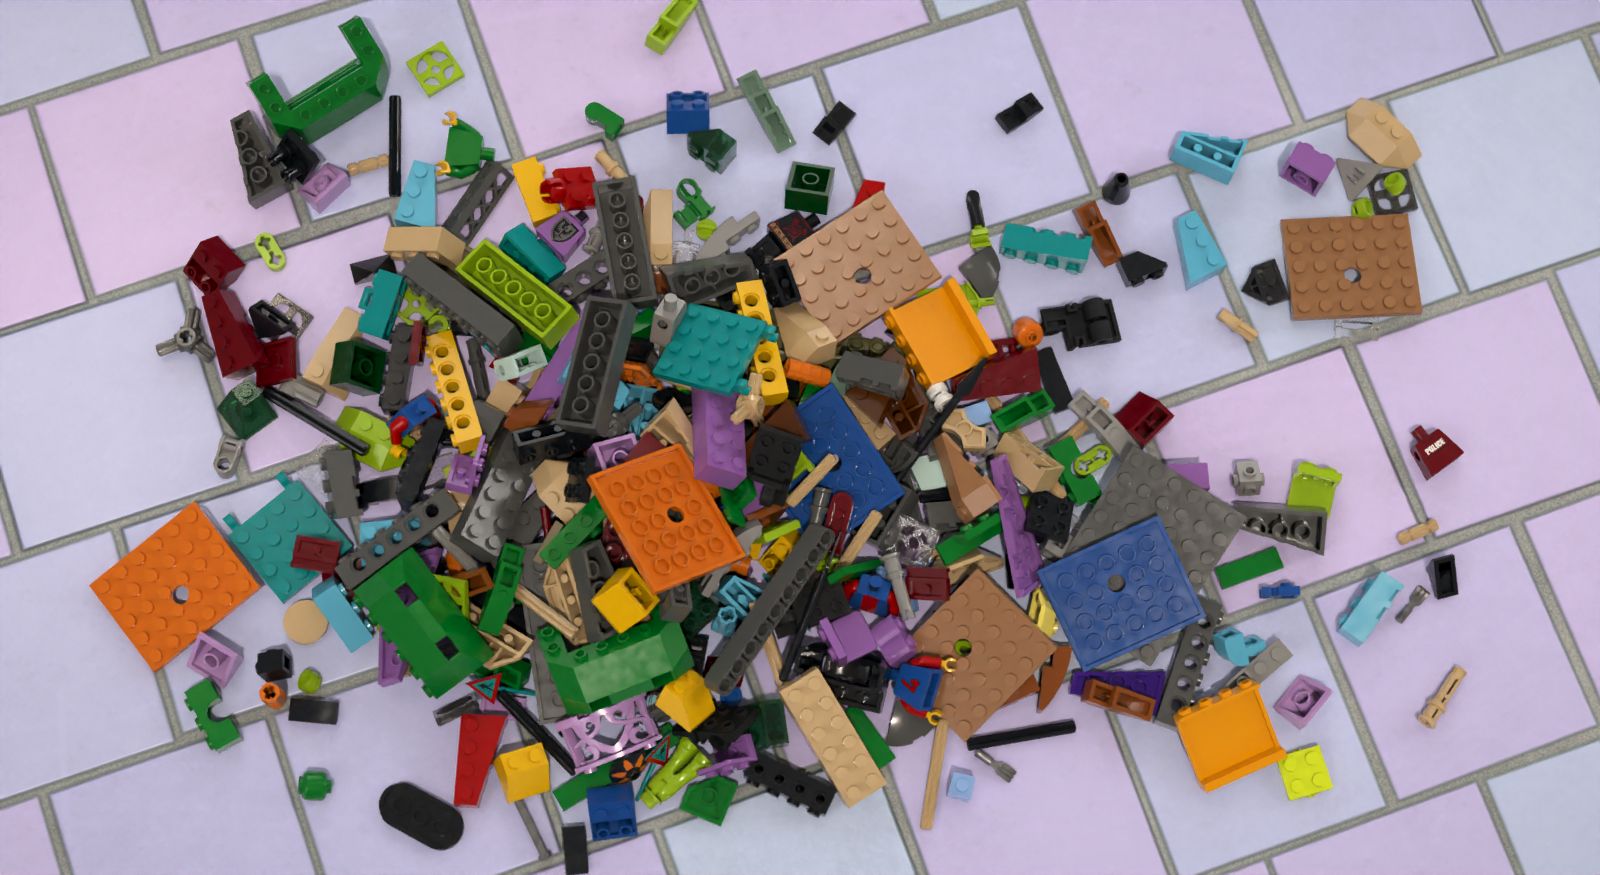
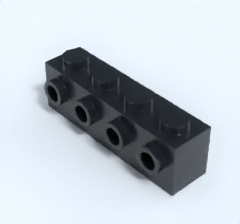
M395 324L394 331L390 332L389 344H392L391 352L386 354L388 370L387 373L383 374L382 386H385L384 394L379 396V407H381L384 415L394 416L400 409L408 405L414 372V366L409 365L412 326Z
M555 421L512 431L513 450L519 465L590 448L594 443L605 441V437L565 431L556 425Z
M756 751L758 760L749 763L750 767L744 773L747 784L755 788L762 786L767 789V794L775 798H779L780 795L788 799L786 803L796 808L802 806L808 809V814L819 818L820 815L825 817L837 792L836 789Z

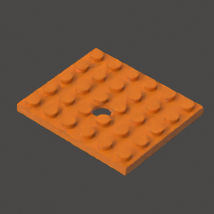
M681 443L592 474L587 478V482L653 596L742 561L746 557L745 552L704 482L694 478V465ZM672 509L675 512H680L683 517L682 521L679 523L671 521L667 514L668 510Z
M195 501L89 585L155 673L196 641L199 632L206 634L262 589ZM178 587H186L189 591L188 600L183 604L176 603L173 598L174 591Z

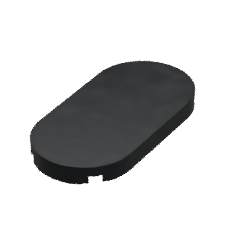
M399 783L392 785L382 793L379 799L380 814L388 825L431 849L438 851L448 850L458 844L463 836L464 822L459 812L411 784Z

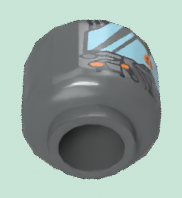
M661 687L650 690V694L645 697L648 715L657 723L666 722L671 719L670 716L655 705L662 692Z

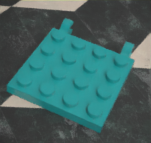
M690 303L671 343L667 344L652 373L655 378L732 397L734 392L748 396L752 388L747 386L748 380L742 379L743 374L761 340L765 339L775 343L780 335L775 333L777 328L768 325L767 321Z
M280 472L275 478L285 488L283 492L242 525H239L230 514L225 516L223 521L233 531L228 537L280 601L285 604L322 574L290 567L297 535L341 542L342 547L339 558L354 547L298 480L292 484L286 475Z

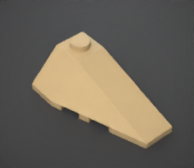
M347 307L339 315L302 376L304 381L325 390V393L343 401H346L350 392L329 385L335 344L349 340L361 342L363 332L358 331V321L362 314Z

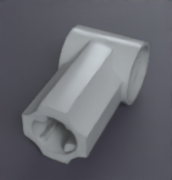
M296 374V380L282 383L278 388L279 392L293 400L298 399L315 408L322 403L325 395V390L304 381L298 374Z

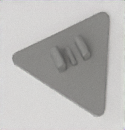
M1337 158L1336 160L1348 199L1351 202L1360 195L1383 168L1380 164Z

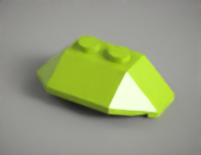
M344 407L334 425L370 447L366 456H360L352 451L353 458L379 472L400 468L406 456L400 455V460L390 454L393 444H391L390 430L386 423L362 410ZM407 436L402 439L400 445L409 450L410 447L414 446L415 440ZM339 443L341 450H348L347 447Z

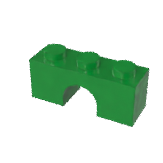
M1072 436L1066 437L1044 449L1047 455L1065 467L1058 481L1061 486L1064 485L1067 491V500L1073 502L1075 507H1079L1103 494L1093 475L1080 479L1072 474L1071 464L1073 460L1082 455Z
M207 679L184 692L187 697L184 699V702L190 712L194 710L197 718L194 720L200 731L205 730L208 736L205 738V741L210 750L215 749L220 754L243 741L232 719L227 718L222 722L212 721L211 710L215 705L223 702L212 681Z

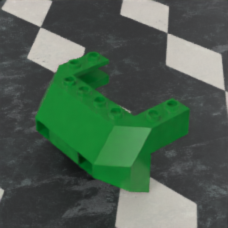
M355 15L350 20L337 26L356 58L286 102L265 72L245 83L265 114L263 117L276 136L283 138L285 132L292 128L303 138L306 144L310 145L382 100L389 69L381 50L360 16Z
M413 547L402 553L353 591L355 596L352 599L360 609L365 607L370 612L366 616L374 626L377 624L381 626L384 631L380 634L388 644L393 642L398 648L395 653L402 662L408 661L411 665L410 673L416 680L421 678L424 684L421 688L429 698L433 696L435 699H438L495 655ZM405 583L418 599L408 607L405 606L395 593V590ZM445 636L458 651L448 660L435 645Z
M657 603L650 612L653 620L569 653L560 631L550 625L536 631L545 660L567 715L594 713L675 681L695 666L679 623L660 620L659 603Z

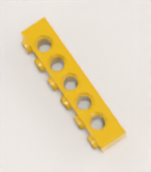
M762 279L736 283L735 292H732L733 304L738 306L736 314L767 321L768 325L773 326ZM762 339L761 342L763 344H759L750 361L751 367H749V372L763 375L759 395L763 396L765 406L783 404L788 399L789 391L777 341L774 343ZM765 379H769V380H771L772 382H766V381H764V380H765Z
M452 330L427 336L428 345L424 347L428 359H433V363H430V368L433 376H438V380L435 381L438 394L443 393L444 398L440 399L443 412L448 410L449 416H446L445 419L448 429L453 428L454 434L450 435L453 446H458L461 454L477 450L483 433Z

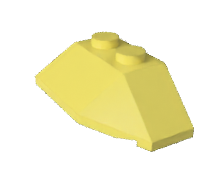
M1036 587L1032 592L1027 616L1051 639L1052 634L1057 632L1059 621H1055V611L1041 589Z

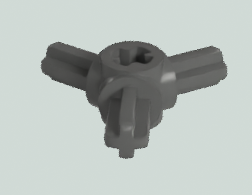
M195 308L187 309L184 326L180 327V330L174 334V338L156 345V351L159 356L162 357L180 350L181 353H195L206 363L213 361L216 354L202 343L203 339L199 336L200 331L197 329L200 315L199 310Z
M634 402L622 412H613L605 439L620 437L629 430V423L643 413L642 406L638 402Z

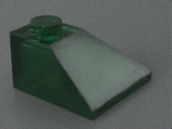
M249 377L230 390L217 407L219 413L240 440L245 439L247 441L279 418Z

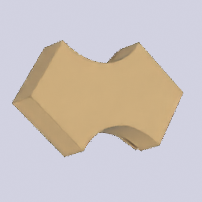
M954 409L942 425V432H949L958 437L964 451L986 452V428L972 424L966 417L965 409Z

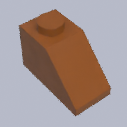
M552 399L523 401L517 407L512 406L505 416L508 420L504 427L512 432L539 425L554 401Z

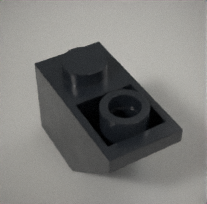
M1139 251L1119 258L1116 263L1117 270L1126 288L1129 286H1133V288L1138 287L1150 278L1152 280L1159 279L1164 276L1168 267L1166 262Z

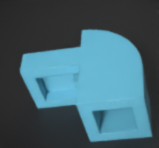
M1232 627L1212 635L1218 655L1238 666L1250 665L1248 657L1256 656L1260 651L1267 649L1265 640L1254 635L1244 639L1243 632Z

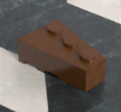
M893 347L880 358L883 361L905 365L908 372L911 368L908 361ZM853 386L846 394L848 399L881 429L894 399Z
M788 399L763 424L804 438L802 445L813 440L794 400ZM758 430L745 443L746 465L748 468Z

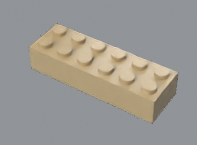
M817 667L809 668L775 690L845 806L848 808L852 807L887 784Z

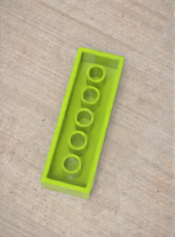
M485 238L455 268L463 282L549 350L581 319L572 305Z

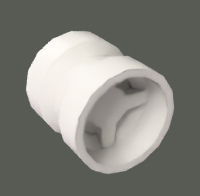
M944 382L934 384L926 392L929 400L934 402V407L938 413L943 411V408L946 407L953 397L952 394L948 393V388Z

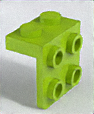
M1311 462L1299 463L1294 469L1286 505L1325 508L1328 512V519L1335 489L1341 483L1342 474L1337 473V470L1325 467L1322 469L1315 467L1316 465Z

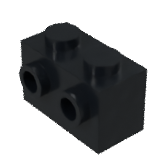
M776 259L757 267L759 279H762L767 292L766 298L773 308L786 307L802 299L787 259Z

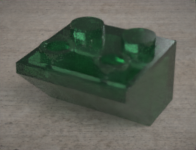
M721 129L694 131L687 134V150L692 158L703 161L711 172L715 173L716 171L721 175L737 156V141Z
M694 580L689 581L693 609L682 623H679L683 635L688 641L716 618L720 607L710 597L707 598L700 593L698 584Z
M780 698L745 705V707L756 708L759 714L742 734H751L755 751L789 746L784 704Z

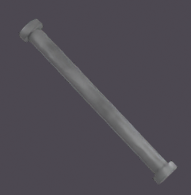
M523 799L514 802L540 855L538 856L539 861L551 857L552 854L550 851H547Z

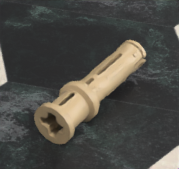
M1454 666L1436 696L1428 700V706L1423 714L1417 717L1421 724L1430 729H1435L1436 721L1441 714L1446 712V704L1467 675L1463 668Z

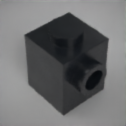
M269 649L266 652L257 654V663L255 664L256 673L267 683L292 678V657L283 649Z

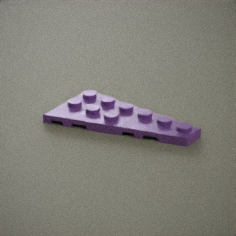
M1005 453L992 459L990 464L995 488L1002 497V500L998 502L1017 599L1026 596L1042 583L1037 570L1045 566L1034 534L1024 531L1027 513L1007 454Z
M434 547L418 552L417 554L429 570L435 574L442 549ZM406 583L395 590V593L406 607L418 600ZM379 625L378 684L386 687L403 681L408 661L402 662L395 653L398 648L393 642L390 644L386 642L380 634L384 630Z

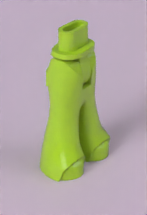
M682 737L675 753L650 780L648 785L645 786L646 791L639 798L651 810L656 804L659 803L661 805L662 802L671 798L683 786L696 778L697 771L710 767L713 764L687 737ZM691 759H693L681 772L677 773V772H678L680 769H682Z

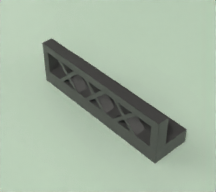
M486 161L442 227L466 243L465 246H469L515 177L498 162ZM499 173H502L506 179L502 185L497 186L496 177ZM492 190V200L485 203V193ZM480 207L481 216L478 220H473L472 212L475 208ZM464 225L469 226V234L466 238L459 234Z

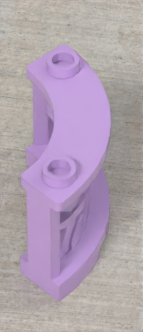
M645 692L594 713L571 715L554 723L557 732L561 731L576 766L574 769L575 773L584 771L585 775L598 770L597 766L622 757L642 747L644 750H647L657 745L656 741L663 738L661 733L659 734L654 720L648 715L644 698L646 696ZM634 701L641 715L640 717H635ZM620 710L622 712L621 717L626 715L627 717L624 720L615 719L614 712ZM601 715H605L613 724L625 725L623 734L615 746L603 744L593 739L600 729ZM592 722L595 725V729L588 735L586 732L590 731V729L586 727V724ZM635 722H644L649 734L647 737L638 738L636 736V732L643 731V729L638 726L633 727ZM574 732H575L582 740H580V741L578 742L577 739H576V736H575ZM628 739H630V741L634 743L633 745L624 748ZM584 743L589 745L585 749V754L587 752L593 753V758L589 761L585 760L580 748ZM600 751L609 753V755L599 758Z

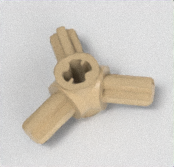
M750 373L748 386L752 389L748 396L739 395L736 402V411L730 416V420L735 425H739L744 419H750L755 427L765 423L762 416L765 400L762 398L763 396L759 395L763 379L762 374Z

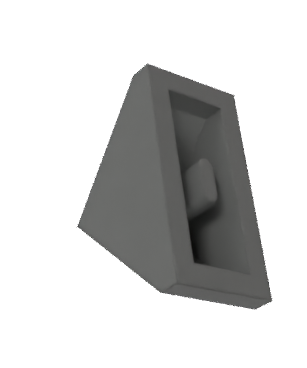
M483 400L473 401L482 433L486 435L485 443L495 442L507 419L505 417L507 413Z

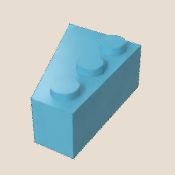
M417 160L413 161L394 216L396 227L437 226V175L434 165Z
M417 518L413 519L410 524L413 531L418 530L420 527V521ZM393 520L359 523L360 544L365 541L367 543L375 539L374 534L383 528L386 530L393 525ZM400 532L394 533L392 537L395 544H399L402 540ZM432 534L413 547V549L416 551L431 544ZM381 545L375 548V556L379 558L383 555L384 548ZM361 558L362 567L365 568L366 562Z

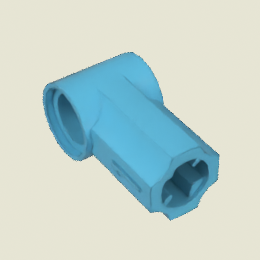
M729 605L720 608L711 630L730 639L732 634L736 632L740 622L737 620L738 615L735 612V608Z

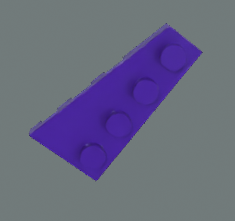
M1074 671L1069 695L1081 697L1086 680L1095 679L1156 700L1152 714L1156 716L1166 671Z

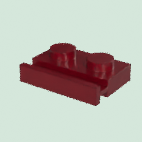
M297 535L290 567L335 575L334 568L338 565L337 562L339 561L342 543Z
M906 567V588L910 599L950 601V568Z

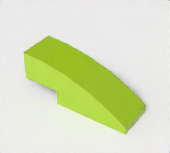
M673 0L659 16L657 24L647 34L645 46L663 56L687 23L699 1Z

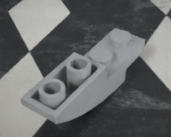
M756 211L738 223L733 216L725 221L707 239L696 260L729 255V245H736L740 242L742 236L747 233L752 234L759 228L760 217Z
M1082 390L1067 405L1098 436L1097 439L1107 446L1112 454L1121 462L1124 461L1133 445L1141 449L1120 422L1101 403L1098 404L1086 391Z
M756 518L746 522L743 528L739 526L732 531L746 554L744 560L750 554V547L754 540L757 541L762 534L763 526ZM731 565L705 575L698 585L700 593L707 598L712 593H715L719 588L721 577L723 574L728 573Z
M1278 638L1251 661L1250 665L1245 666L1212 694L1211 697L1217 696L1218 692L1223 689H1232L1239 686L1238 683L1246 679L1262 683L1289 660L1293 654Z

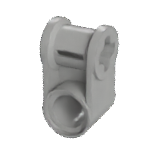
M227 434L221 436L213 461L214 469L221 478L229 479L235 475L240 458L245 450V439L229 438ZM223 463H230L228 469L220 470V466Z

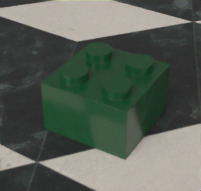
M793 161L786 186L784 209L827 215L834 186L835 168Z
M354 340L336 343L329 385L363 397L380 394L386 352Z

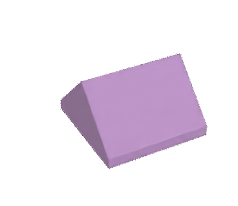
M327 162L297 192L320 214L351 184L344 171Z
M199 632L186 666L224 689L244 659L203 632Z
M1300 674L1273 708L1298 730H1301L1309 723L1333 691Z

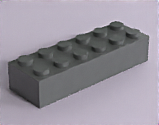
M635 176L592 183L612 299L627 300L638 310L657 307V293Z
M420 252L401 271L406 278L404 280L405 283L411 287L410 290L417 297L422 295L427 299L426 303L433 309L438 307L442 311L441 314L447 320L457 322V326L466 334L470 332L474 336L473 339L481 346L486 344L490 348L489 351L498 359L516 352L524 343L522 336L513 323Z
M587 296L555 424L563 430L606 437L638 311L629 301Z
M507 428L499 432L485 462L483 472L480 473L481 477L478 488H473L472 494L469 496L449 539L451 543L485 564L498 558L532 484V473L542 462V460L519 465L513 450L512 432Z

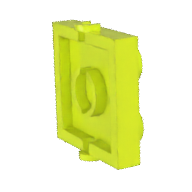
M1319 745L1303 750L1301 748L1293 750L1292 753L1287 754L1288 757L1277 761L1289 801L1306 796L1311 798L1316 796V793L1333 789Z

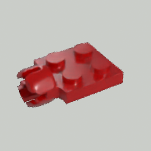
M591 166L555 169L552 172L553 178H546L540 184V195H550L549 197L541 198L545 203L562 204L565 211L596 209L592 183L596 182Z

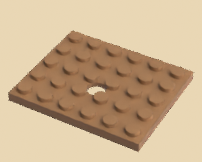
M883 190L872 195L773 259H787L802 298L800 300L811 316L816 317L826 325L837 340L836 346L884 316L889 308L893 307L895 309L942 278L940 272ZM860 269L870 271L872 275L870 282L867 284L857 283L855 281L856 272Z
M1408 214L1372 215L1366 219L1348 216L1281 220L1280 229L1293 321L1422 314L1423 310ZM1349 269L1358 271L1361 276L1360 281L1351 283L1349 279L1345 278V272Z
M977 568L950 596V601H945L912 635L917 643L915 647L918 653L905 663H910L911 659L921 656L940 657L945 661L953 657L957 660V662H947L949 668L956 669L953 672L947 671L945 667L940 668L944 671L932 710H940L942 712V717L940 718L947 720L949 727L966 742L1059 647L980 568ZM959 639H966L971 643L972 651L969 655L961 656L956 652L955 645Z

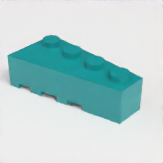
M1006 223L999 254H1003L1008 259H1023L1024 262L1029 264H1044L1049 269L1060 268L1070 274H1082L1088 261L1093 237L1085 235V239L1075 238V234L1067 232L1066 235L1060 236L1054 230L1045 229L1036 232L1034 227Z

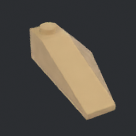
M651 189L642 214L652 271H660L659 266L673 264V189Z
M797 302L786 307H772L787 359L792 358L818 365L835 358L837 340L826 325L816 317L811 316Z

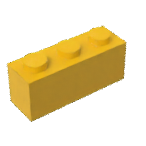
M535 156L511 165L534 229H536L561 212L558 203L548 204L541 199L542 197L550 196L549 194L540 195L539 192L540 184L544 181L543 175L546 174L542 162H537Z

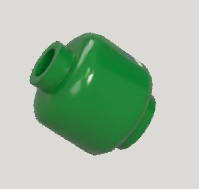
M305 771L303 776H299L298 794H302L304 800L323 801L326 793H331L332 780H327L325 772Z

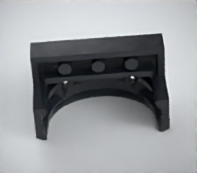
M429 417L428 422H424L421 427L420 435L422 436L420 441H415L414 446L410 447L407 452L406 459L398 474L399 483L395 491L402 511L410 513V508L420 502L424 487L440 449H459L458 446H453L450 435L454 434V431L448 429L445 421ZM431 506L428 513L433 518L437 516L439 510L437 507Z
M812 642L798 647L793 672H797V676L813 666L817 667L839 704L878 714L882 713L892 669L887 666L881 657L869 653L839 668L836 661L830 659L826 642ZM827 655L824 671H822L824 657ZM828 676L836 677V678H840V679H844V680H848V681H852V682H855V683H859V684H861V685H857V684L845 682V681H842V680L830 678V677H828Z

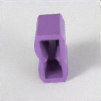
M890 614L872 627L870 631L887 663L892 667L898 668L902 663H905L918 653L915 647L917 643L911 635L907 634L905 621H902L901 617Z

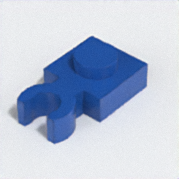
M1280 583L1278 587H1261L1259 589L1260 599H1296L1300 595V586H1293V583Z

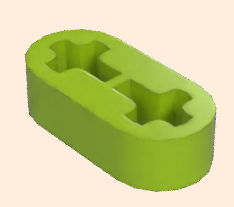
M259 234L255 239V246L271 271H282L287 261L271 234ZM264 239L268 242L271 248L268 251L265 248V246H261V241ZM274 254L277 259H280L279 265L273 263L271 255Z
M1099 445L1076 459L1073 465L1074 473L1081 478L1093 474L1109 463L1112 457L1111 450L1105 445ZM1098 451L1106 453L1105 460L1102 458L1094 460L1098 455ZM1090 461L1091 464L1087 467L1086 472L1084 469H1078L1080 462L1084 465Z

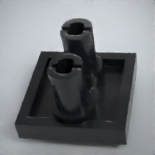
M292 128L285 132L276 150L266 155L268 163L273 160L270 164L272 167L277 166L280 162L287 167L280 172L282 179L288 177L284 180L286 183H290L296 178L301 185L309 181L320 162L317 154L306 145L303 138Z
M571 457V461H569L567 466V474H569L568 483L564 487L565 502L589 504L592 489L587 482V478L594 473L596 458Z
M1031 492L1024 531L1034 534L1038 544L1042 543L1045 538L1066 544L1069 538L1074 503L1043 492Z

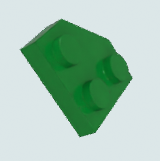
M716 776L688 787L679 810L721 827L738 784Z

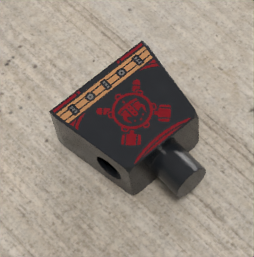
M795 211L768 224L767 233L771 234L783 249L782 253L814 234L813 228L821 222L815 213L804 219L799 211Z

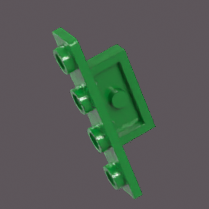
M747 478L734 490L718 487L727 520L742 528L746 525L742 510L757 497L753 481Z
M596 496L539 553V556L554 570L570 555V550L591 539H597L603 532L602 528L604 526L602 521L607 515Z
M999 507L990 513L985 512L977 517V521L963 525L959 528V532L935 546L944 565L951 564L1003 531Z

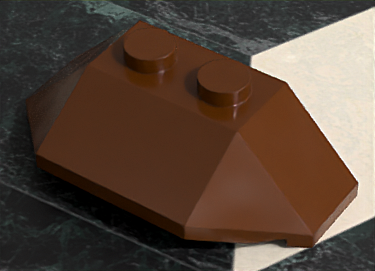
M911 370L908 372L910 378L902 401L894 399L893 405L886 415L900 442L920 431L929 406V402Z

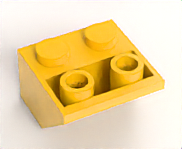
M797 529L779 537L758 561L772 578L801 538Z
M632 567L617 569L590 601L613 628L621 634L646 617L660 599L656 595L653 596L638 573Z

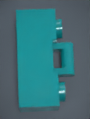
M523 223L507 231L498 246L513 261L545 285L563 275L566 267L555 256L556 253L541 238L536 240L537 237Z
M382 269L375 273L372 280L373 288H364L358 308L365 310L364 314L359 318L358 331L389 341L390 332L393 329L407 288V284L404 281L405 277ZM373 294L370 305L368 307L369 300L371 298V295Z

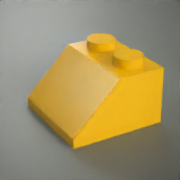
M693 669L688 670L677 680L668 683L655 703L657 707L689 733L715 712L710 690L704 685V678Z
M541 742L501 754L493 761L507 804L550 791L549 763Z

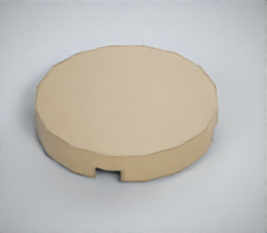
M302 600L292 604L285 612L283 619L284 630L288 637L302 645L316 643L326 634L329 626L328 620L315 602L311 600Z

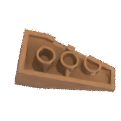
M943 432L933 441L953 507L956 510L957 516L965 524L985 513L1002 500L990 479L986 475L982 477L975 470L977 465L973 461L968 462L963 457L962 449L946 432Z

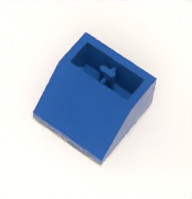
M673 91L666 93L667 134H710L709 93H704L703 91H694L692 93Z
M631 783L586 789L593 841L638 836Z

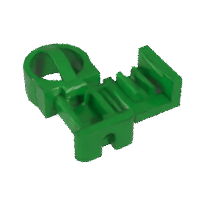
M689 178L681 180L676 189V195L684 202L685 209L681 212L678 210L673 215V218L684 231L696 222L699 216V221L710 216L715 210V206L711 208L701 196L702 190L698 187L697 183ZM683 184L691 185L695 190V194L691 195Z

